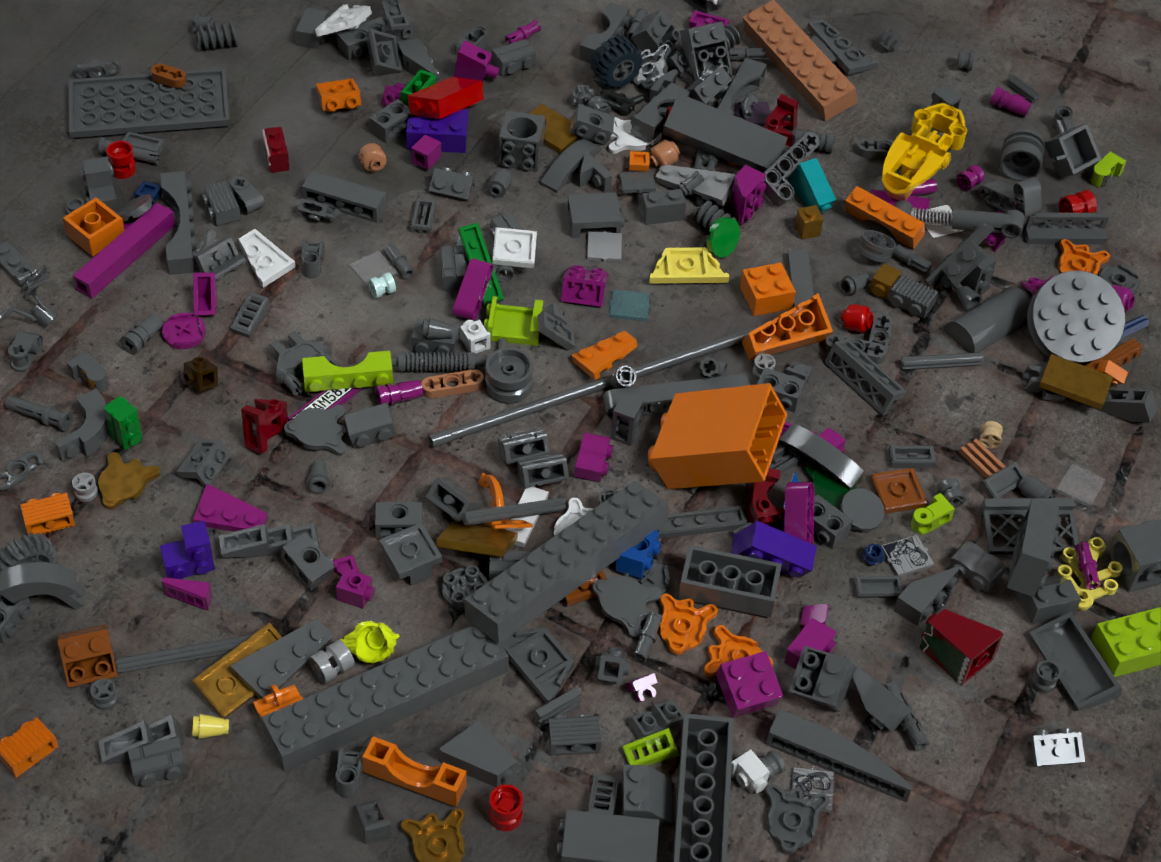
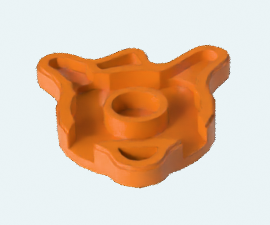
M1063 239L1059 244L1062 255L1058 263V269L1060 273L1085 271L1098 275L1100 266L1109 261L1110 254L1107 251L1091 253L1088 245H1074L1071 241Z
M663 594L659 599V604L663 609V619L659 625V634L672 654L681 655L686 650L700 645L706 634V626L717 616L718 608L713 604H709L700 609H695L692 599L688 598L677 601L671 595Z
M718 625L714 629V636L720 645H711L709 647L708 654L711 661L704 666V675L710 678L715 677V673L721 664L762 651L755 640L744 636H736L725 626ZM769 657V660L773 667V660L771 657Z

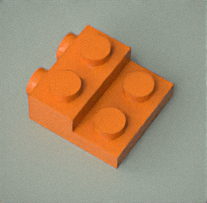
M353 78L316 84V91L319 95L323 111L335 112L340 108L354 109L362 105L360 90Z

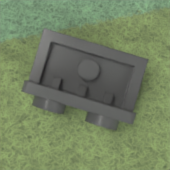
M441 167V169L434 168L429 187L430 193L464 201L469 200L472 185H475L476 182L472 174L464 171L455 173L446 167Z
M225 236L194 255L201 273L215 272L216 280L223 278L224 274L230 270L238 269L241 266L240 264L246 261L245 256L238 254L231 236Z

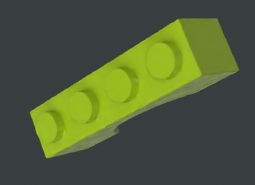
M390 351L368 352L366 358L361 363L352 367L335 366L325 356L302 358L305 392L362 388L389 383L393 385Z

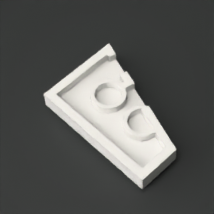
M256 229L239 238V245L263 288L295 268V261Z

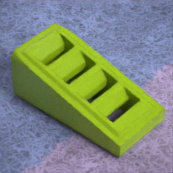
M669 728L622 746L629 765L647 766L679 756ZM666 742L668 748L663 749L661 743ZM652 745H657L659 751L654 753ZM647 747L648 756H644L642 748ZM633 750H637L640 759L635 760Z

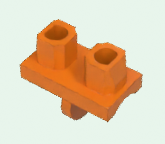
M274 684L270 686L271 694L254 701L253 704L262 719L263 716L300 701L303 697L299 694L295 685L279 690L277 685Z

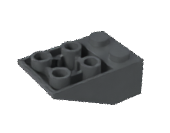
M723 22L680 30L683 50L695 80L700 78L712 66L722 65L732 78Z

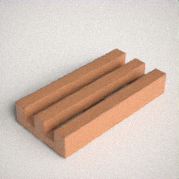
M978 439L973 440L972 444L968 443L966 447L960 448L959 453L985 479L1006 467Z

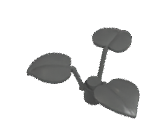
M45 265L40 267L20 290L23 293L28 287L23 299L26 300L32 295L38 304L31 310L34 314L31 315L17 308L10 307L0 313V319L12 312H16L30 318L33 322L37 319L47 327L57 317V314L36 293L40 285L51 281V273L47 272Z

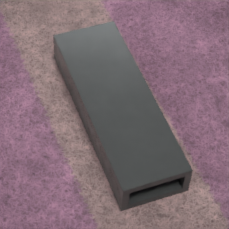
M680 93L677 95L662 132L667 137L738 166L744 167L747 165L762 173L788 149V145H785L788 137Z

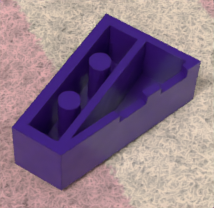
M468 109L459 110L442 119L430 117L408 119L406 132L407 150H411L424 135H427L441 142V152L466 153Z
M756 521L734 534L730 553L781 563V573L789 574L793 577H802L813 569L817 546Z

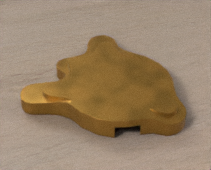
M110 453L107 457L108 467L101 473L98 481L104 507L115 509L117 506L124 504V500L130 498L136 500L144 491L147 483L160 476V468L155 465L144 466L138 459H132L129 463H123L119 453Z
M456 808L452 810L444 821H440L435 813H430L421 821L405 819L401 823L402 832L412 841L413 854L417 862H461L464 856L465 844L460 831L465 820V812L462 809Z

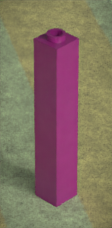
M159 203L152 206L73 275L76 291L93 299L175 226L173 211Z

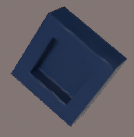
M143 181L134 193V197L137 198L150 194L155 203L162 194V187Z

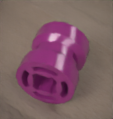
M972 165L966 171L959 173L956 179L958 186L962 190L969 191L975 185L984 181L985 177L983 170L979 166Z

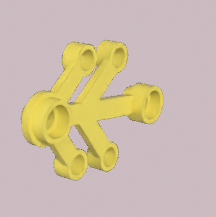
M1094 537L1088 543L1092 557L1097 562L1098 558L1104 554L1106 545L1101 538ZM1067 547L1063 550L1061 557L1069 566L1060 565L1057 570V576L1072 581L1081 598L1077 610H1087L1093 605L1094 599L1116 593L1118 583L1108 578L1120 576L1123 567L1119 562L1113 561L1109 564L1108 568L1098 571L1099 581L1105 580L1102 587L1089 591L1085 586L1083 574L1078 568L1077 553L1075 549ZM1072 570L1081 581L1080 587L1071 577Z

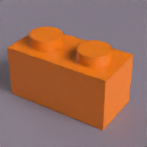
M1110 360L1100 361L1097 371L1113 376L1111 384L1115 386L1124 384L1128 374L1126 370Z

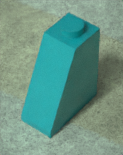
M817 158L799 163L787 178L789 184L807 207L817 205L819 211L824 213L832 208V204L836 201Z

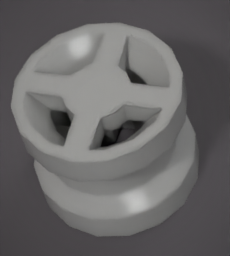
M762 353L755 357L753 367L755 378H760L764 367L774 370L776 360L773 356Z
M80 473L73 478L72 486L76 499L88 502L96 498L98 489L92 474Z

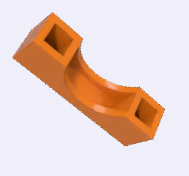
M858 186L854 188L845 200L846 213L861 221L869 219L880 223L894 235L898 242L913 250L925 235L924 222Z
M374 736L362 756L364 773L457 807L467 786V771L444 762L439 766L419 764L405 756L397 745Z

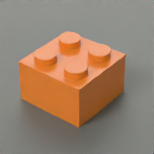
M98 198L92 199L63 217L66 235L92 257L125 231L123 219Z
M781 262L742 270L740 288L753 316L793 309L796 291Z

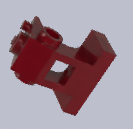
M781 94L777 99V106L765 120L766 129L788 137L785 145L789 147L793 145V133L785 130L783 127L792 131L796 128L798 101Z
M254 399L256 408L249 405L241 408L245 448L261 454L268 450L267 440L281 432L288 422L287 402L278 399ZM252 423L256 424V430H253Z
M769 468L765 481L745 483V491H748L746 513L750 522L759 521L770 525L773 521L775 524H780V520L784 519L785 509L773 506L771 501L767 499V493L780 479L781 470Z

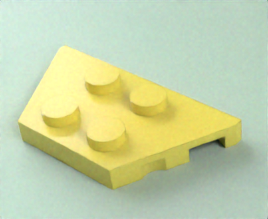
M706 247L665 248L662 258L656 264L654 272L650 274L649 284L729 283V274L727 272L724 273L720 269V263L712 257Z

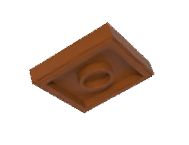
M914 468L871 474L870 481L876 496L880 498L884 506L885 514L927 507L928 502Z

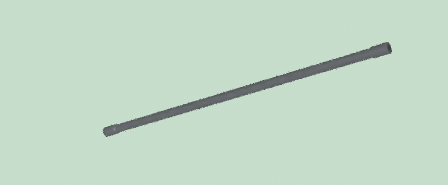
M762 325L634 367L636 377L638 378L742 343L749 332ZM611 375L452 429H445L430 434L428 436L429 442L434 448L449 443L454 439L611 387Z

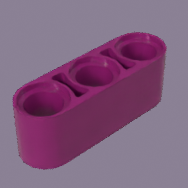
M474 258L470 260L454 304V316L467 320H476L493 272V264Z
M788 482L785 489L784 532L813 544L814 485L811 482Z

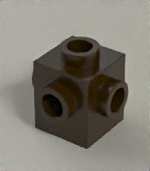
M195 357L191 361L184 363L183 379L186 384L202 392L218 386V369L216 365L205 358Z

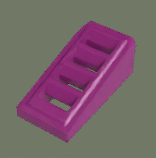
M162 578L164 595L198 608L209 610L212 600L209 582Z

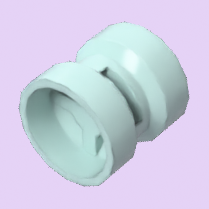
M389 272L382 274L380 278L373 277L368 280L369 288L374 298L382 297L384 293L391 294L396 292L394 279Z

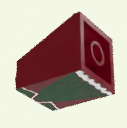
M943 609L938 614H932L926 620L925 624L927 626L921 635L922 641L919 648L962 686L994 660L1003 633L1000 630Z

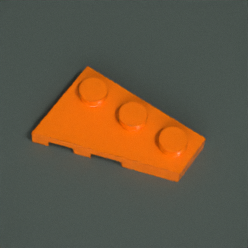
M626 331L619 332L608 339L601 340L588 348L581 349L579 352L572 354V362L592 379L597 380L600 377V372L603 370L608 371L612 368V363L615 360H621L637 347V340Z

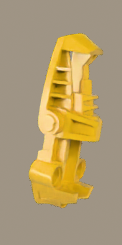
M941 103L915 111L911 126L913 134L910 136L901 132L890 147L884 162L882 182L885 192L891 198L906 200L916 187L930 179L939 169L944 170L947 168L951 161V153L947 152L949 148L952 150L963 148L967 128L965 127L964 115L961 110ZM935 129L944 132L941 138L940 135H937ZM900 166L902 167V176L894 173Z

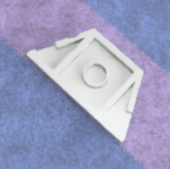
M347 4L342 5L315 29L317 36L345 29L352 30L358 28L359 24L366 21V18L372 14L370 6L354 5L352 9H349Z

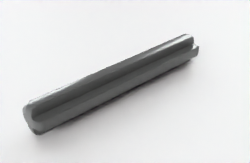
M981 352L902 357L900 364L902 369L982 365L984 356Z

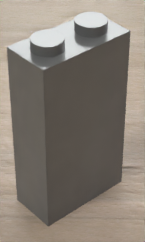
M567 810L566 819L560 820L559 835H564L563 843L558 842L556 858H561V862H656L659 820Z

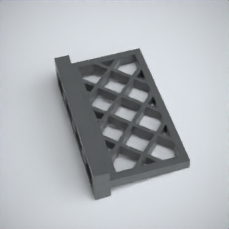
M1032 498L984 499L980 507V516L983 517L988 554L1014 553L1015 542L1013 541L1017 538L1019 527L1012 523L1011 520L1013 517L1024 519ZM1033 498L1059 507L1058 517H1068L1069 525L1066 529L1060 524L1057 529L1061 534L1055 542L1056 550L1054 554H1062L1063 550L1067 548L1059 542L1063 535L1072 541L1073 547L1071 548L1074 549L1075 545L1079 544L1073 511L1075 508L1074 498ZM990 517H997L1003 524L997 529L990 523ZM1006 525L1016 532L1011 539L1001 532ZM996 535L1007 543L1004 547H994L993 539Z

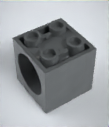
M506 110L499 136V166L538 172L544 148L545 116Z
M1161 519L1145 521L1134 526H1124L1118 530L1108 553V558L1110 562L1116 561L1122 565L1123 569L1119 577L1128 592L1161 585Z

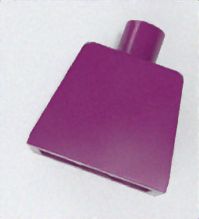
M464 40L458 51L453 77L481 80L483 84L487 76L497 79L500 68L490 65L491 53Z

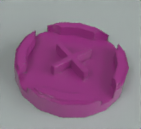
M192 313L172 315L168 318L169 321L164 322L162 326V336L165 343L176 349H189L197 346L204 339L206 332L203 320L199 316L198 318L195 317Z

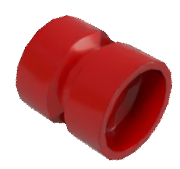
M126 141L110 143L107 146L106 153L108 161L114 170L113 177L117 179L132 177L136 172L132 145Z
M1089 190L1077 192L1075 195L1063 196L1059 200L1060 213H1096L1097 210L1096 198Z
M509 784L496 787L491 792L489 799L490 822L497 830L504 832L512 831L520 825L522 820L523 795L518 788Z

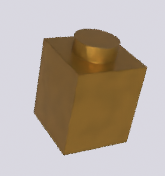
M817 205L797 209L794 226L801 240L821 235L824 219Z
M883 263L872 278L869 292L887 300L889 290L900 277L902 271Z

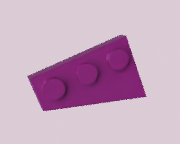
M206 484L193 522L204 520L206 527L235 532L263 524L266 525L268 516L266 512Z

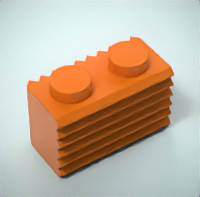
M54 493L47 498L39 500L30 499L26 503L20 504L28 535L32 532L35 535L39 533L46 534L61 528L65 529L66 527L75 526L67 493Z
M34 718L33 721L25 722L12 736H7L0 740V761L17 778L59 747L56 737L38 718Z

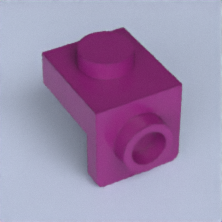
M396 83L395 85L386 86L381 105L386 107L397 99L401 101L400 92L406 85Z

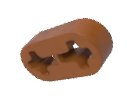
M155 64L151 68L152 79L158 83L174 88L183 87L187 83L186 74L181 69L166 64Z

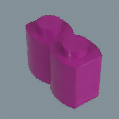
M584 432L574 477L601 482L602 475L607 476L609 463L606 460L612 457L614 445H610V437Z

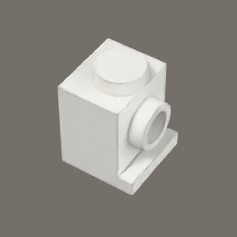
M467 320L460 326V338L469 352H475L476 354L490 349L491 334L489 331H486L480 320Z
M752 750L732 761L731 778L736 776L738 783L743 788L746 787L751 794L754 792L759 793L766 788L770 771Z

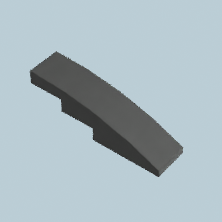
M315 523L293 529L290 524L266 529L265 524L219 535L222 557H255L281 554L283 546L304 532L310 538L313 537L319 544Z

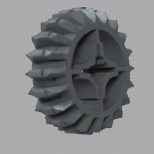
M32 532L28 536L23 534L21 538H14L13 542L10 544L6 543V547L0 549V572L24 563H54L58 561V553L51 540L46 536H42L41 533L35 535Z

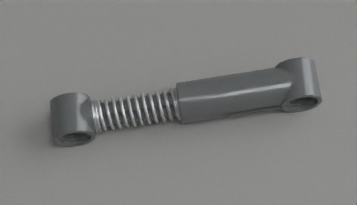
M905 200L897 201L894 204L896 208L924 223L926 222V224L931 225L933 223V225L940 224L941 226L944 224V226L948 225V227L951 225L952 229L973 231L978 225L986 223L994 228L991 233H1002L1005 237L1011 239L1018 238L1021 235L1025 220L1024 214L1018 210L996 213L954 209V212L951 211L949 213L948 210L946 213L945 210L944 212L942 210L935 212V209L933 212L931 209L924 211V208L921 211L920 208L919 210L914 208L910 202Z

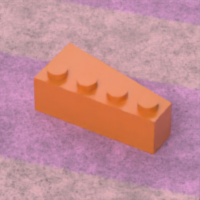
M819 293L807 301L798 304L793 309L782 313L774 320H770L749 332L742 341L748 360H754L757 355L762 353L773 355L826 340L833 330Z

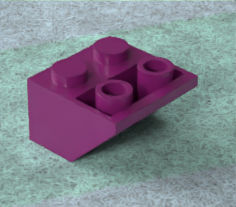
M747 165L735 176L731 207L739 226H742L747 220L749 221L755 210L762 207L764 202L762 197L766 189V174Z

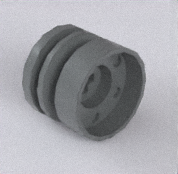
M1026 128L1011 131L1005 137L1000 167L1006 177L1022 181L1031 177H1037L1040 174L1045 149L1043 137L1036 131Z

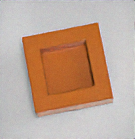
M630 151L629 170L649 171L650 152Z

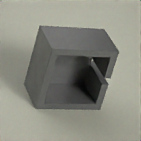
M1087 123L1072 127L1045 142L1050 158L1055 159L1052 163L1059 178L1074 175L1101 160Z

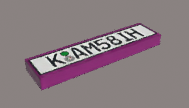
M365 387L325 390L290 416L288 421L293 420L298 413L308 408L330 409L336 405H343Z

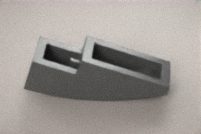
M172 715L149 725L142 721L98 741L104 764L130 761L128 750L179 737L180 745L185 744L181 725Z

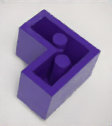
M204 520L182 525L183 540L160 545L167 578L183 579L215 570L211 543Z

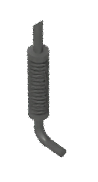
M499 339L498 349L506 348V339ZM399 352L398 357H391L392 366H398L399 372H405V369H407V372H410V369H412V372H414V369H416V372H418V369H420V372H423V369H425V372H427V369H429V372H431V369H433V372H436V369H438V372H440V369H442V372H444V369L449 372V369H451V372L455 369V372H457V369H460V371L464 369L466 371V369H475V366H485L487 358H475V352H468V354L466 352L464 354L462 352L460 354H457V352L455 354L453 352L451 354L449 352H446V354L444 352L442 354L440 352L438 354L436 352H433V354L431 352L429 354L427 352L425 354L423 352H420V354L418 352L416 354L414 352L412 354L410 352H407V354Z

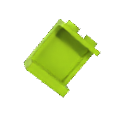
M493 296L492 304L488 303L486 315L489 316V319H485L484 328L491 334L490 341L498 342L499 339L504 338L507 343L538 346L540 337L538 314L543 311V300H535L534 308L499 305L497 304V296Z

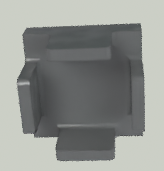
M422 523L379 540V545L385 555V565L394 581L409 576V583L415 585L431 578L432 567L442 562L441 553Z

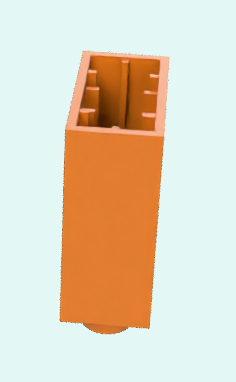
M770 383L675 393L668 412L662 415L661 430L655 445L649 448V466L652 471L658 472L668 489L763 482L767 476L787 412Z

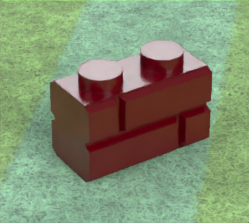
M282 127L263 129V143L270 172L276 173L290 170L289 156Z

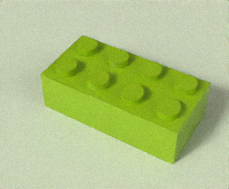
M1161 607L1097 623L1090 640L1114 677L1161 665Z

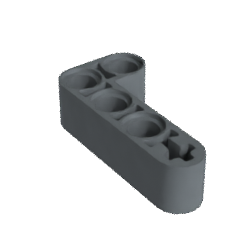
M808 132L803 135L763 172L766 174L764 194L774 205L782 206L793 198L794 189L785 177L818 147L820 141L815 133Z
M1036 177L1016 182L1013 186L1001 180H995L979 187V196L982 201L1005 212L1018 210L1024 214L1025 218L1041 212V185Z

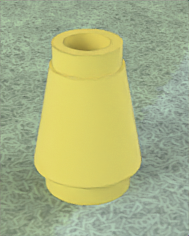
M204 714L193 716L192 736H198V739L228 734L229 719Z

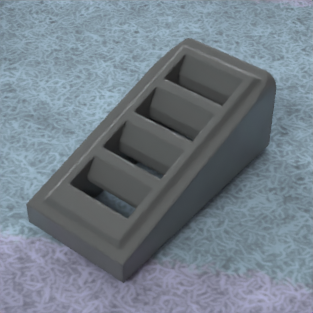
M251 292L232 323L230 331L250 337L270 310L269 299ZM243 323V324L249 325V327H246V326H243V325H240V324Z
M594 774L588 812L614 815L619 778ZM598 782L613 784V787L598 785ZM597 790L607 791V792H612V793H611V795H610V794H604V793H598ZM596 798L607 799V800H610V802L599 801V800H595V799H596ZM594 805L609 807V810L594 808Z

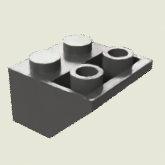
M660 9L644 18L631 36V39L641 52L649 49L652 53H655L661 45L668 44L671 48L668 55L670 56L680 43L681 36L669 18Z
M804 646L789 688V693L818 706L840 712L855 665L850 659Z

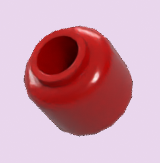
M850 304L846 310L842 311L841 322H844V327L848 331L864 333L873 325L874 314L868 306Z

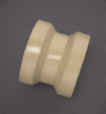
M994 421L984 422L980 427L981 435L979 441L986 448L999 447L1002 443V426Z

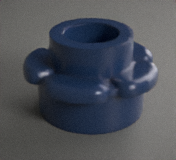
M869 544L864 549L862 558L870 565H878V563H882L885 559V555H883L884 550L878 544Z

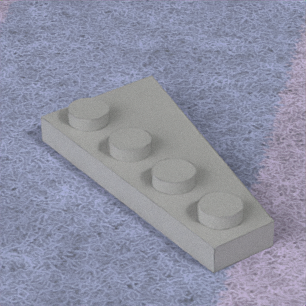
M665 165L660 167L655 176L656 183L673 189H679L678 186L681 181L684 182L698 171L705 181L693 189L690 195L695 193L701 195L704 200L710 201L712 199L717 201L718 205L723 206L734 187L736 174Z

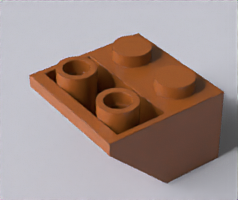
M107 624L58 635L57 641L68 688L95 682L99 679L118 676Z

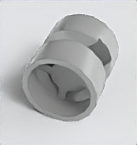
M341 640L328 645L325 652L320 650L308 658L315 676L325 685L337 678L338 672L343 674L355 666L351 652Z

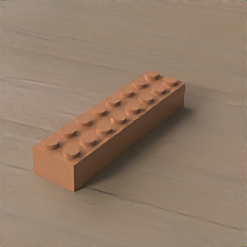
M775 0L766 3L743 17L745 33L759 48H766V56L825 122L857 104L856 88Z

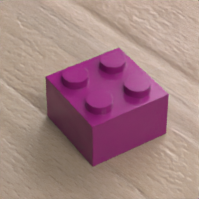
M766 651L723 663L715 673L732 718L775 706L783 698V693Z

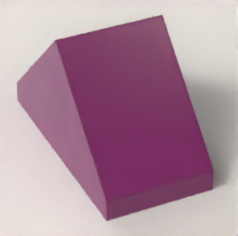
M215 272L193 273L194 316L216 315L218 295Z

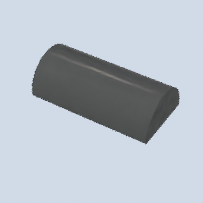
M1008 287L949 322L945 326L944 331L968 352H981L1027 324L1030 299L1021 289Z

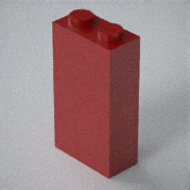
M450 77L408 95L410 115L442 119L484 100L481 80Z

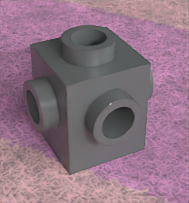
M609 647L608 650L603 649L602 655L597 656L595 670L599 671L598 679L608 684L622 683L624 675L628 676L631 661H626L627 653H622V649ZM609 662L618 663V665L616 667H612L609 664Z

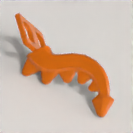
M482 473L478 484L483 488L487 487V489H490L489 494L493 496L491 505L493 508L504 506L503 493L499 482L494 476ZM505 519L485 523V525L494 529L506 530V528L533 527L532 523L525 520Z

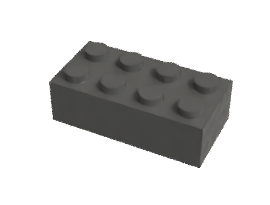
M1032 498L1017 533L1007 588L1032 597L1035 596L1037 589L1042 590L1046 580L1044 575L1046 571L1050 572L1054 562L1052 557L1056 550L1055 542L1059 533L1057 529L1061 521V517H1058L1059 507Z
M689 545L678 598H689L698 603L713 604L717 607L771 618L782 564Z

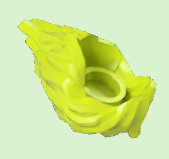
M366 621L359 623L355 626V630L340 640L359 660L365 663L382 662L394 653L396 640L400 636L382 622Z

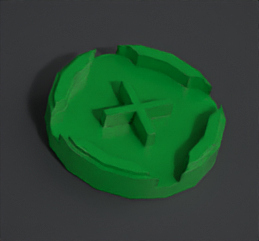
M720 217L709 229L711 234L710 238L707 237V247L712 255L724 258L735 250L739 242L740 228L736 220L729 217Z

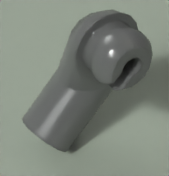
M754 94L746 95L740 104L745 119L753 117L751 106H755V103H758V98Z

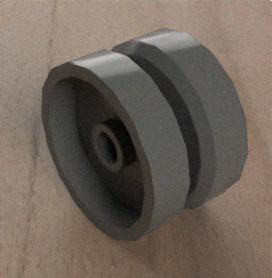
M512 347L500 348L492 352L487 358L485 365V387L487 393L493 399L503 403H516L527 398L532 392L534 364L532 358L525 351Z

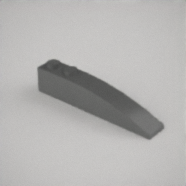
M779 709L768 734L767 746L907 803L913 786L887 764L856 743L820 726L817 722L808 721L798 717L793 712Z

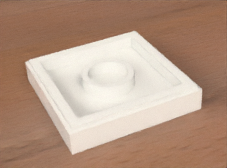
M496 227L492 264L534 268L537 231Z

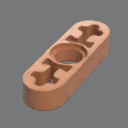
M473 369L426 377L421 383L423 396L432 399L478 391L484 385V375L481 371ZM450 381H455L458 383V385L455 387H450L447 385V383Z

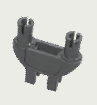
M296 331L288 334V338L291 340L289 342V349H286L278 340L270 344V347L274 350L271 352V356L277 361L276 380L279 384L286 385L295 396L298 395L297 391L301 394L305 388L296 378L303 374L302 358L325 356L331 364L341 367L332 358L331 350L327 346L318 342L306 341Z

